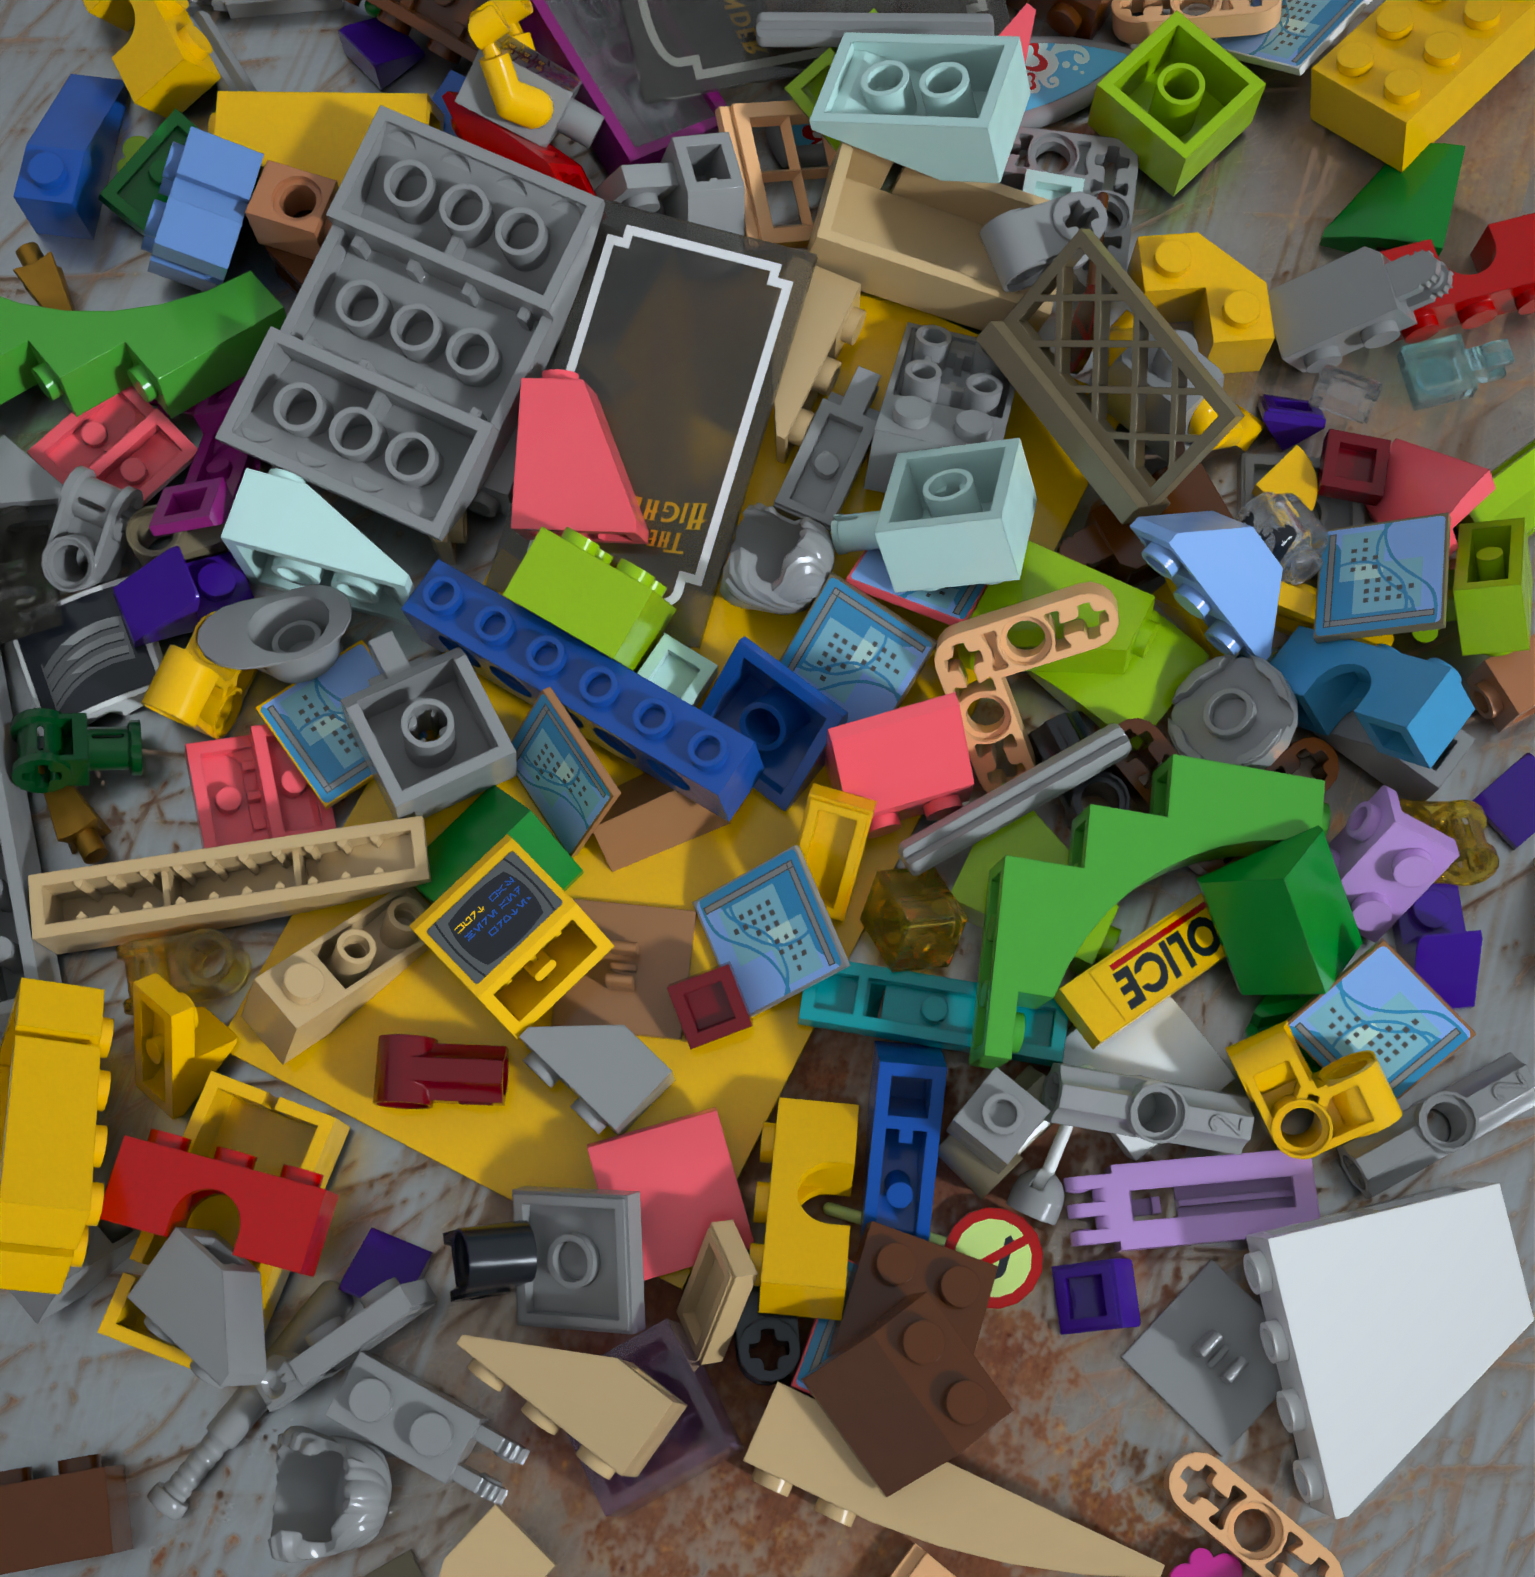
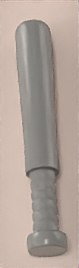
M328 1280L323 1282L268 1349L266 1360L272 1354L281 1351L301 1354L307 1350L309 1345L305 1337L320 1325L341 1315L345 1319L354 1307L353 1296L338 1290L340 1284L335 1281ZM239 1386L207 1425L208 1433L203 1437L201 1443L196 1445L194 1451L188 1455L186 1461L173 1473L170 1480L165 1484L158 1482L151 1488L147 1498L162 1514L172 1520H179L188 1509L186 1500L192 1494L193 1489L198 1487L199 1482L206 1477L207 1472L215 1466L216 1461L221 1459L225 1451L229 1448L234 1450L267 1410V1405L256 1386Z

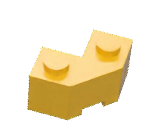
M1198 232L1137 237L1127 274L1168 323L1193 321L1198 351L1216 365L1223 374L1260 371L1275 339L1267 283Z

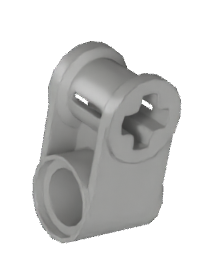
M1081 191L1071 192L1065 196L1028 208H1017L1000 214L982 227L979 236L1003 290L1006 292H1016L1031 287L1080 228L1091 229L1100 240L1107 229L1108 216L1106 208L1093 195ZM1086 254L1076 263L1073 270L1086 264L1089 259Z
M81 465L69 474L62 486L57 503L58 510L46 548L42 553L41 562L44 576L49 583L58 590L69 593L92 588L113 581L121 570L128 545L126 537L128 521L136 511L143 507L142 491L131 486L120 489L97 479L94 470ZM78 549H81L87 557L88 571L86 574L81 571L77 563Z

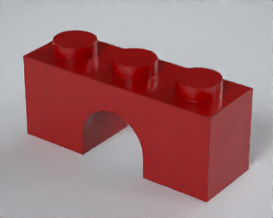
M1535 213L1488 224L1470 253L1477 274L1465 275L1452 271L1454 273L1452 276L1453 288L1449 289V294H1444L1442 298L1437 297L1435 302L1414 310L1417 324L1401 330L1399 338L1395 341L1404 339L1408 344L1418 343L1434 336L1439 330L1461 325L1463 329H1473L1490 322L1497 315L1516 310L1521 315L1535 313ZM1431 239L1381 251L1390 261H1394L1407 254L1411 256L1414 254V251L1420 252L1423 249L1427 252L1430 250L1434 254L1433 256L1440 261Z
M151 1128L147 1141L124 1135L104 1194L101 1220L169 1237L175 1227H187L192 1212L201 1202L213 1196L227 1195L237 1206L240 1215V1230L232 1255L314 1277L339 1195L320 1188L324 1175L283 1164L279 1177L254 1170L257 1157L219 1146L216 1148L213 1159L189 1153L191 1139Z

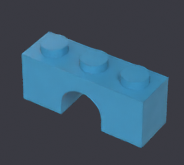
M1298 626L1270 662L1287 679L1298 701V727L1329 736L1339 721L1346 714L1354 710L1355 715L1379 753L1431 769L1475 710L1461 684V675L1453 666L1438 658L1424 660L1402 654L1386 644L1373 646L1351 639L1316 643L1313 639L1314 629Z

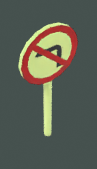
M832 1202L824 1204L823 1212L826 1215L861 1225V1211ZM985 1207L967 1213L954 1224L948 1237L933 1232L929 1234V1242L998 1266L987 1308L1001 1309L1019 1303L1033 1291L1042 1273L1043 1251L1037 1233L1023 1217L1008 1209Z

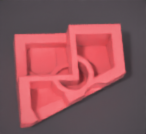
M1396 438L1390 445L1383 497L1377 506L1364 505L1374 523L1449 513L1451 517L1450 556L1459 548L1453 528L1489 496L1496 487L1490 469Z

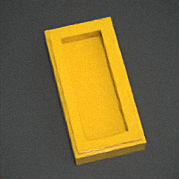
M813 783L808 795L796 845H799L830 918L844 922L877 801Z

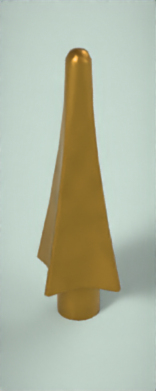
M29 242L20 246L16 250V256L22 267L15 268L13 271L36 303L41 307L75 311L62 268L56 265L52 252H48L44 256L35 242Z
M38 766L39 774L43 775L45 773V766ZM65 786L55 792L43 793L57 841L68 843L71 853L76 854L79 852L86 864H93L102 860L108 854V849L101 836L112 831L83 798L76 787Z

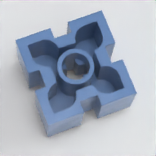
M192 126L185 145L173 141L159 189V194L167 196L168 200L165 203L154 199L141 245V250L151 253L148 272L201 291L210 290L223 283L262 163L263 153Z

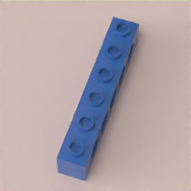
M437 559L401 608L420 639L442 653L460 647L476 673L532 706L541 691L551 687L584 737L730 822L765 770L757 745L752 739L440 559Z

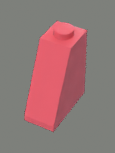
M549 369L542 371L541 378H521L511 529L526 540H534L541 527L560 537L565 528L569 527L597 543L648 544L649 530L598 395L583 379H579L578 373L573 371Z

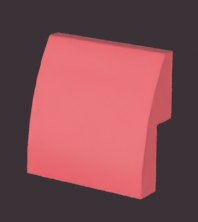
M130 386L78 417L71 412L27 451V454L61 484H64L69 474L76 467L82 465L94 470L97 479L120 489L131 486L142 491L144 506L193 462L198 448L158 408L154 409L143 400L133 386Z
M266 724L251 726L249 735L185 744L184 753L202 849L337 828L333 808L330 807L326 810Z
M716 1107L587 1144L598 1189L640 1191L644 1281L694 1266L711 1222L733 1220L746 1249L750 1250V1245L754 1243V1239Z

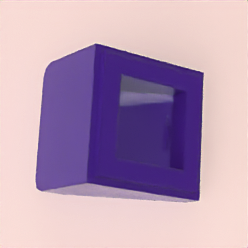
M377 17L349 24L338 30L344 53L380 90H383L425 57L424 51L409 36L379 21Z
M1530 753L1523 755L1470 802L1473 808L1514 850L1535 833V757Z
M371 1227L344 1274L338 1290L361 1298L376 1286L393 1277H396L400 1284L423 1279L434 1253Z
M1113 1258L1051 1267L1061 1335L1131 1328L1141 1325L1134 1270L1130 1258Z

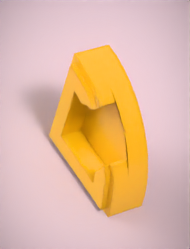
M1298 445L1281 459L1255 485L1251 492L1286 525L1292 526L1296 533L1302 529L1311 515L1318 493V483L1314 467L1306 453Z

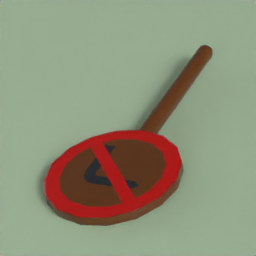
M1100 192L1097 195V199L1101 201L1107 211L1109 196L1106 192ZM1104 234L1100 238L1102 244L1104 242ZM1090 259L1087 284L1083 294H1095L1096 266ZM1095 301L1078 303L1071 325V340H1094ZM1071 347V374L1077 375L1083 370L1093 347Z

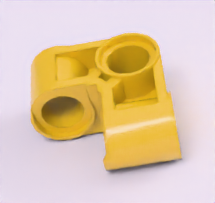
M214 611L201 618L195 626L185 649L175 645L169 646L141 704L166 718L214 739H222L230 732L237 721L243 700L258 669L236 670L221 667L205 658L198 646V632L207 617L216 612Z
M1287 1020L1225 1047L1250 1102L1255 1103L1274 1143L1281 1152L1291 1158L1304 1160L1316 1157L1355 1138L1377 1133L1391 1126L1402 1117V1110L1374 1051L1364 1050L1351 1053L1329 1063L1320 1071L1312 1074L1295 1041ZM1305 1108L1314 1112L1313 1123L1305 1132L1292 1135L1281 1131L1282 1120L1291 1110Z

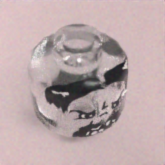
M1265 492L1250 500L1237 514L1235 520L1252 526L1283 567L1281 581L1285 583L1290 582L1292 585L1302 584L1311 579L1322 567L1323 560L1320 556L1328 545V532L1326 527L1298 496L1293 493L1276 494L1274 492Z

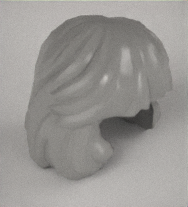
M758 502L755 505L749 504L742 512L743 520L735 527V536L729 548L730 556L723 566L720 593L731 605L743 609L780 615H790L807 610L812 606L829 575L833 572L835 548L830 532L822 524L810 517H803V519L793 521L780 515L773 506L766 507Z
M290 1426L284 1433L278 1435L276 1465L279 1471L276 1474L277 1500L273 1505L274 1515L272 1518L271 1538L268 1539L272 1559L287 1563H298L319 1557L336 1555L353 1548H360L372 1541L380 1533V1529L383 1526L392 1492L391 1475L384 1454L376 1446L368 1442L344 1436H327L304 1426Z

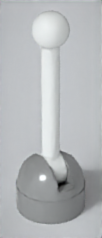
M1083 1064L1079 1066L1097 1070L1094 1066L1089 1064ZM1060 1124L1043 1167L1041 1169L1027 1170L1019 1176L1015 1184H1013L1006 1201L1008 1206L1039 1221L1056 1225L1063 1208L1065 1195L1063 1185L1058 1177L1055 1176V1171L1073 1126Z

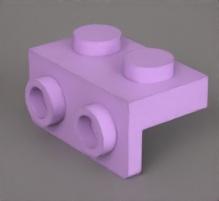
M1383 785L1369 801H1363L1356 806L1347 821V825L1329 843V848L1359 933L1375 943L1460 856L1455 839L1402 812L1397 791L1386 785Z

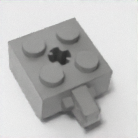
M392 631L368 641L371 656L380 675L368 680L370 687L347 696L340 701L345 721L394 819L423 816L425 819L494 785L517 776L516 750L469 659L460 647L424 662L421 656L408 662ZM433 730L434 738H437L439 734L440 738L430 742H426V739L422 738L420 741L419 734L424 731Z

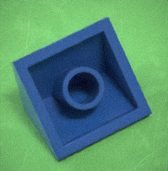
M745 636L736 644L700 709L755 741L765 770L753 788L785 812L791 808L824 767L827 730L846 724L848 721V712Z

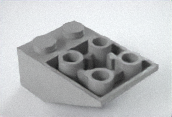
M910 322L907 323L874 429L864 484L865 489L886 493L897 453L1004 440L1015 388L978 343L977 337L950 332L937 325L923 326Z

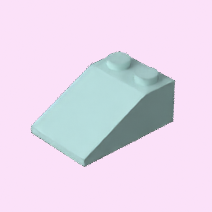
M844 32L810 117L811 129L941 181L1000 183L1031 94L1020 36Z
M246 468L221 538L250 583L283 592L308 585L331 586L344 593L351 604V610L412 626L401 610L415 590L409 574L298 475L278 468H272L268 473Z

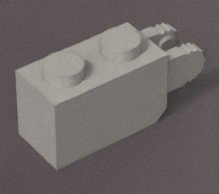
M1364 246L1269 290L1268 296L1273 329L1282 360L1303 373H1320L1336 367L1342 362V356L1362 347L1372 349L1390 344L1399 338L1401 330L1417 324L1414 310L1435 302L1437 297L1442 298L1444 294H1449V289L1453 288L1452 276L1454 273L1446 268L1442 261L1436 259L1430 250L1425 252L1421 249L1420 252L1414 251V254L1411 256L1407 254L1394 261H1390L1381 252Z
M359 1352L325 1413L326 1417L444 1484L456 1482L499 1505H502L509 1492L502 1486V1482L487 1473H480L465 1464L476 1442L493 1450L496 1456L509 1463L523 1465L530 1453V1450L522 1444L488 1426L489 1418L376 1353Z

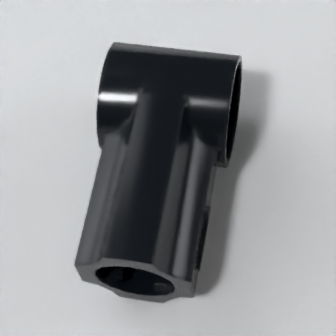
M1076 710L1070 713L1064 712L1045 721L1040 727L1030 732L1028 737L1037 759L1042 763L1088 737L1090 733ZM1109 768L1058 796L1065 809L1064 818L1070 831L1072 820L1084 810L1081 799L1091 795L1099 796L1105 799L1112 808L1129 809L1130 795L1128 788L1119 777L1111 773Z

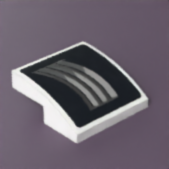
M128 576L64 598L8 627L35 708H49L61 713H87L88 726L110 712L126 716L143 706L141 701L164 657L158 641L138 647L133 646L113 596V587L128 578Z

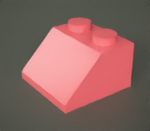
M956 692L842 724L827 730L825 768L831 787L877 801L867 839L890 834L902 827L901 820L925 814L926 819L929 821L942 819L962 808L963 802L969 801L974 787V778Z

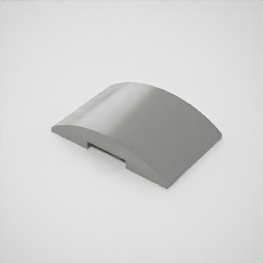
M380 105L326 213L332 226L281 329L278 330L270 326L215 439L276 468L292 472L305 481L442 542L487 480L518 425L521 378H541L542 371L546 369L587 267L604 211V200Z

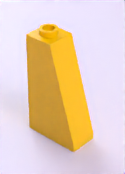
M217 91L216 112L210 115L208 133L263 153L264 156L257 175L258 178H260L267 160L337 180L340 187L380 105L441 131L444 130V114L428 93Z

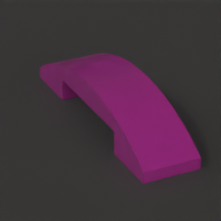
M245 376L197 404L193 415L203 436L185 483L163 489L149 524L153 536L225 523L246 468L259 471L261 460L215 439Z

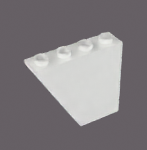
M1464 1182L1323 1216L1319 1219L1246 1235L1249 1253L1245 1254L1243 1258L1244 1271L1251 1290L1256 1295L1260 1294L1266 1321L1260 1324V1337L1268 1359L1271 1363H1276L1282 1386V1390L1276 1394L1277 1408L1284 1427L1289 1433L1294 1435L1299 1460L1293 1462L1296 1486L1303 1500L1306 1503H1310L1311 1508L1335 1520L1348 1517L1534 1321L1500 1183Z

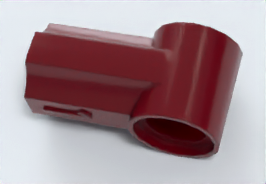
M381 1035L378 1038L373 1104L398 1109H429L433 1107V1103L505 1106L509 1081V1049L506 1046L441 1044L435 1038L419 1035Z

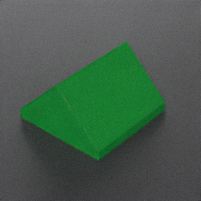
M494 785L481 794L427 847L431 882L413 887L432 905L506 834L511 836L564 891L584 872L530 809Z
M1319 825L1196 878L1237 989L1242 995L1326 994L1363 943L1326 836Z

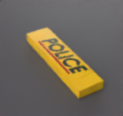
M1202 893L1057 990L1054 997L1055 1001L1092 1050L1226 958Z

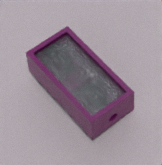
M530 0L533 6V13L519 21L523 33H531L536 52L582 81L574 99L605 116L591 146L609 176L621 165L660 163L672 137L719 133L715 110L718 107L727 106L711 79L695 81L692 66L673 68L658 56L644 29L637 0ZM646 0L652 26L665 52L673 59L696 56L661 0Z

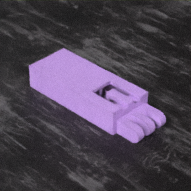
M1280 1150L1241 1153V1155L1228 1154L1115 1164L1105 1168V1174L1063 1179L1066 1193L1079 1194L1092 1191L1093 1203L1067 1205L1068 1219L1095 1218L1096 1230L1080 1229L1071 1232V1247L1114 1243L1115 1252L1247 1241L1246 1235L1320 1218L1312 1158L1304 1160L1291 1158ZM1173 1187L1177 1217L1135 1221V1216L1158 1215L1162 1212L1159 1196L1132 1200L1131 1191Z

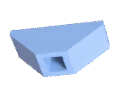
M1214 511L1137 517L1129 527L1146 547L1141 552L1142 557L1156 572L1171 579L1178 589L1173 593V596L1177 602L1190 614L1205 622L1208 626L1207 631L1204 633L1206 639L1224 655L1233 654L1235 657L1239 653L1250 659L1249 655L1267 660L1272 650L1283 567L1256 530L1250 525Z

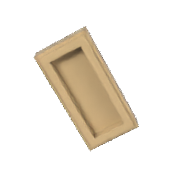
M733 1220L711 1222L676 1311L700 1365L723 1361L758 1275Z

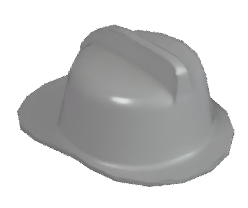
M308 585L280 594L240 601L222 607L207 617L198 632V646L205 658L221 667L236 670L258 669L284 683L298 684L311 681L325 674L336 663L340 653L344 651L341 636L345 633L351 621V604L343 592L325 585Z

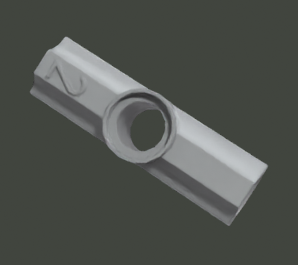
M1509 1052L1442 1090L1413 1103L1409 1108L1402 1111V1117L1391 1126L1377 1133L1355 1138L1337 1147L1341 1158V1165L1352 1184L1362 1192L1366 1199H1370L1447 1155L1465 1149L1474 1140L1535 1107V1078L1528 1066L1519 1061L1512 1052ZM1430 1109L1442 1112L1449 1119L1451 1135L1447 1142L1435 1138L1429 1131L1427 1115Z
M1054 1062L1049 1074L1044 1079L1041 1096L1042 1104L1050 1110L1044 1121L1049 1123L1137 1137L1153 1144L1172 1143L1241 1155L1244 1146L1251 1140L1254 1123L1250 1099L1247 1096L1163 1082L1142 1075H1123ZM1153 1093L1156 1099L1155 1114L1149 1122L1141 1125L1138 1118V1107L1146 1095Z

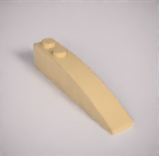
M415 816L28 875L32 940L59 955L251 924L310 912L431 882V873L423 816Z
M780 1382L776 1384L743 1459L744 1462L755 1466L750 1478L754 1482L786 1497L789 1496L793 1485L818 1496L813 1509L848 1527H852L857 1515L872 1523L939 1547L1008 1564L1082 1575L1161 1577L1165 1567L1164 1564L949 1462L942 1464L892 1495L884 1497L817 1401Z

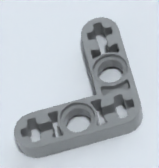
M1019 126L1000 183L1022 190L1026 169L1047 172L1040 168L1036 162V158L1041 153L1046 151L1060 153L1065 157L1068 166L1054 174L1085 179L1083 192L1089 193L1096 198L1100 192L1108 194L1107 211L1117 216L1120 226L1112 232H1105L1103 245L1126 271L1139 166L1138 155L1116 138ZM1020 149L1027 150L1024 167L1018 166ZM1104 162L1115 163L1117 174L1112 191L1102 190L1105 176ZM1089 259L1085 265L1073 270L1072 291L1074 294H1083L1086 289ZM1111 286V294H1118Z

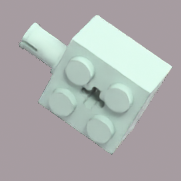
M1020 438L897 453L881 510L846 515L841 513L833 516L831 536L836 552L842 555L854 551L880 549L895 593L917 590L935 591L945 587L974 584L994 585L1004 581L1020 580L1037 503L1036 492Z

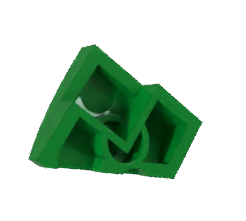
M1430 143L1402 173L1385 164L1324 229L1319 245L1351 253L1364 246L1376 250L1377 247L1393 249L1431 239L1439 257L1445 243L1466 146Z

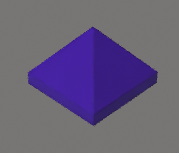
M1266 394L1258 398L1257 406L1262 419L1282 452L1325 428L1326 418L1319 404L1315 401Z

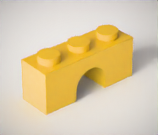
M82 0L88 13L126 32L134 26L128 42L111 58L135 104L167 118L175 108L183 113L221 79L210 56L213 51L210 42L194 26L186 11L189 7L188 0Z
M779 1097L777 1122H763L760 1162L772 1163L771 1182L757 1181L753 1222L766 1224L765 1243H751L749 1254L758 1273L753 1286H760L759 1313L840 1321L842 1319L850 1226L817 1221L803 1210L802 1205L807 1200L819 1195L851 1197L859 1105Z

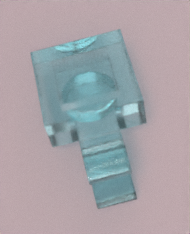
M1461 333L1402 346L1396 357L1414 411L1472 398L1478 389L1477 383H1488L1505 378L1507 373L1504 366L1515 362L1508 339L1495 340L1481 346L1466 349Z

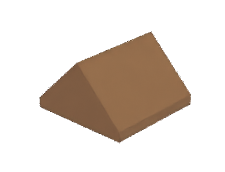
M643 773L617 786L621 792L620 796L593 833L611 871L614 872L726 826L730 822L647 773Z

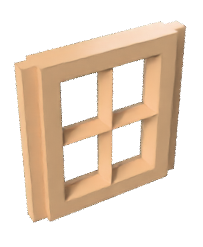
M794 100L734 103L731 106L718 107L715 110L719 133L729 132L745 185V251L764 252L807 248L814 223L811 217L804 180L827 178L836 151L821 134L828 166L800 167L791 125L810 124V122ZM780 126L789 169L761 171L752 127ZM792 181L801 224L773 226L764 183Z

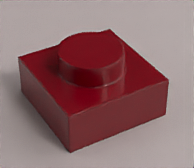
M1329 429L1323 439L1317 479V495L1377 506L1384 494L1391 440Z
M730 961L667 986L690 1050L753 1026V1019Z

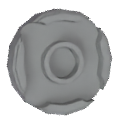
M1233 654L1219 656L1195 668L1178 686L1172 699V703L1175 706L1172 711V721L1168 717V733L1176 751L1183 756L1263 770L1271 766L1289 747L1298 725V701L1287 679L1265 659L1249 655L1251 659L1246 657L1235 658Z

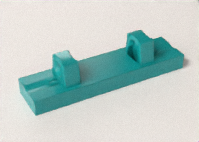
M849 961L851 966L803 991L798 1018L799 1025L970 1053L977 982ZM884 990L885 993L880 1019L878 1018V1010L881 1004V998ZM1051 999L1037 1009L1017 1006L1016 1012H1021L1025 1015V1033L1020 1051L1012 1053L1011 1060L1052 1067L1053 1062L1062 1064L1068 1017L1055 999Z

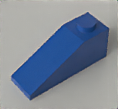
M70 74L27 142L13 197L37 234L94 240L103 204L98 200L99 193L108 183L129 95L123 80Z
M875 1041L867 1116L860 1241L865 1225L870 1221L929 1241L947 1076V1065L941 1048L886 1041Z

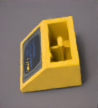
M508 834L409 925L418 937L516 1039L520 1038L519 1036L528 1027H531L614 947L612 942L578 904Z

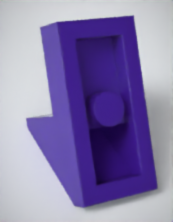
M179 546L167 549L113 587V596L134 647L193 632L201 618L207 614L240 601L254 599L245 574L231 552L186 563Z
M1457 878L1437 879L1392 926L1396 952L1454 1010L1471 1009L1475 1006L1483 941L1481 930L1466 931Z

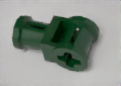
M49 708L27 709L18 713L11 720L10 734L17 743L18 759L11 768V778L13 783L22 790L31 793H48L60 790L65 786L89 785V771L129 770L132 776L142 775L140 720H130L127 726L87 727V713H61ZM39 726L43 727L44 736H37V728ZM40 765L45 766V773L43 775L39 774L38 766Z

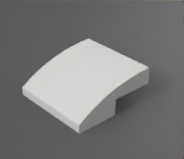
M1171 996L1094 1050H1092L1074 1025L1066 1032L1062 1064L1078 1067L1083 1064H1089L1101 1071L1123 1075H1142L1158 1081L1214 1091H1221L1235 1079L1207 1039ZM1153 1093L1146 1095L1138 1107V1118L1141 1125L1149 1122L1155 1114L1156 1099ZM1110 1133L1123 1153L1135 1161L1156 1145L1141 1138Z

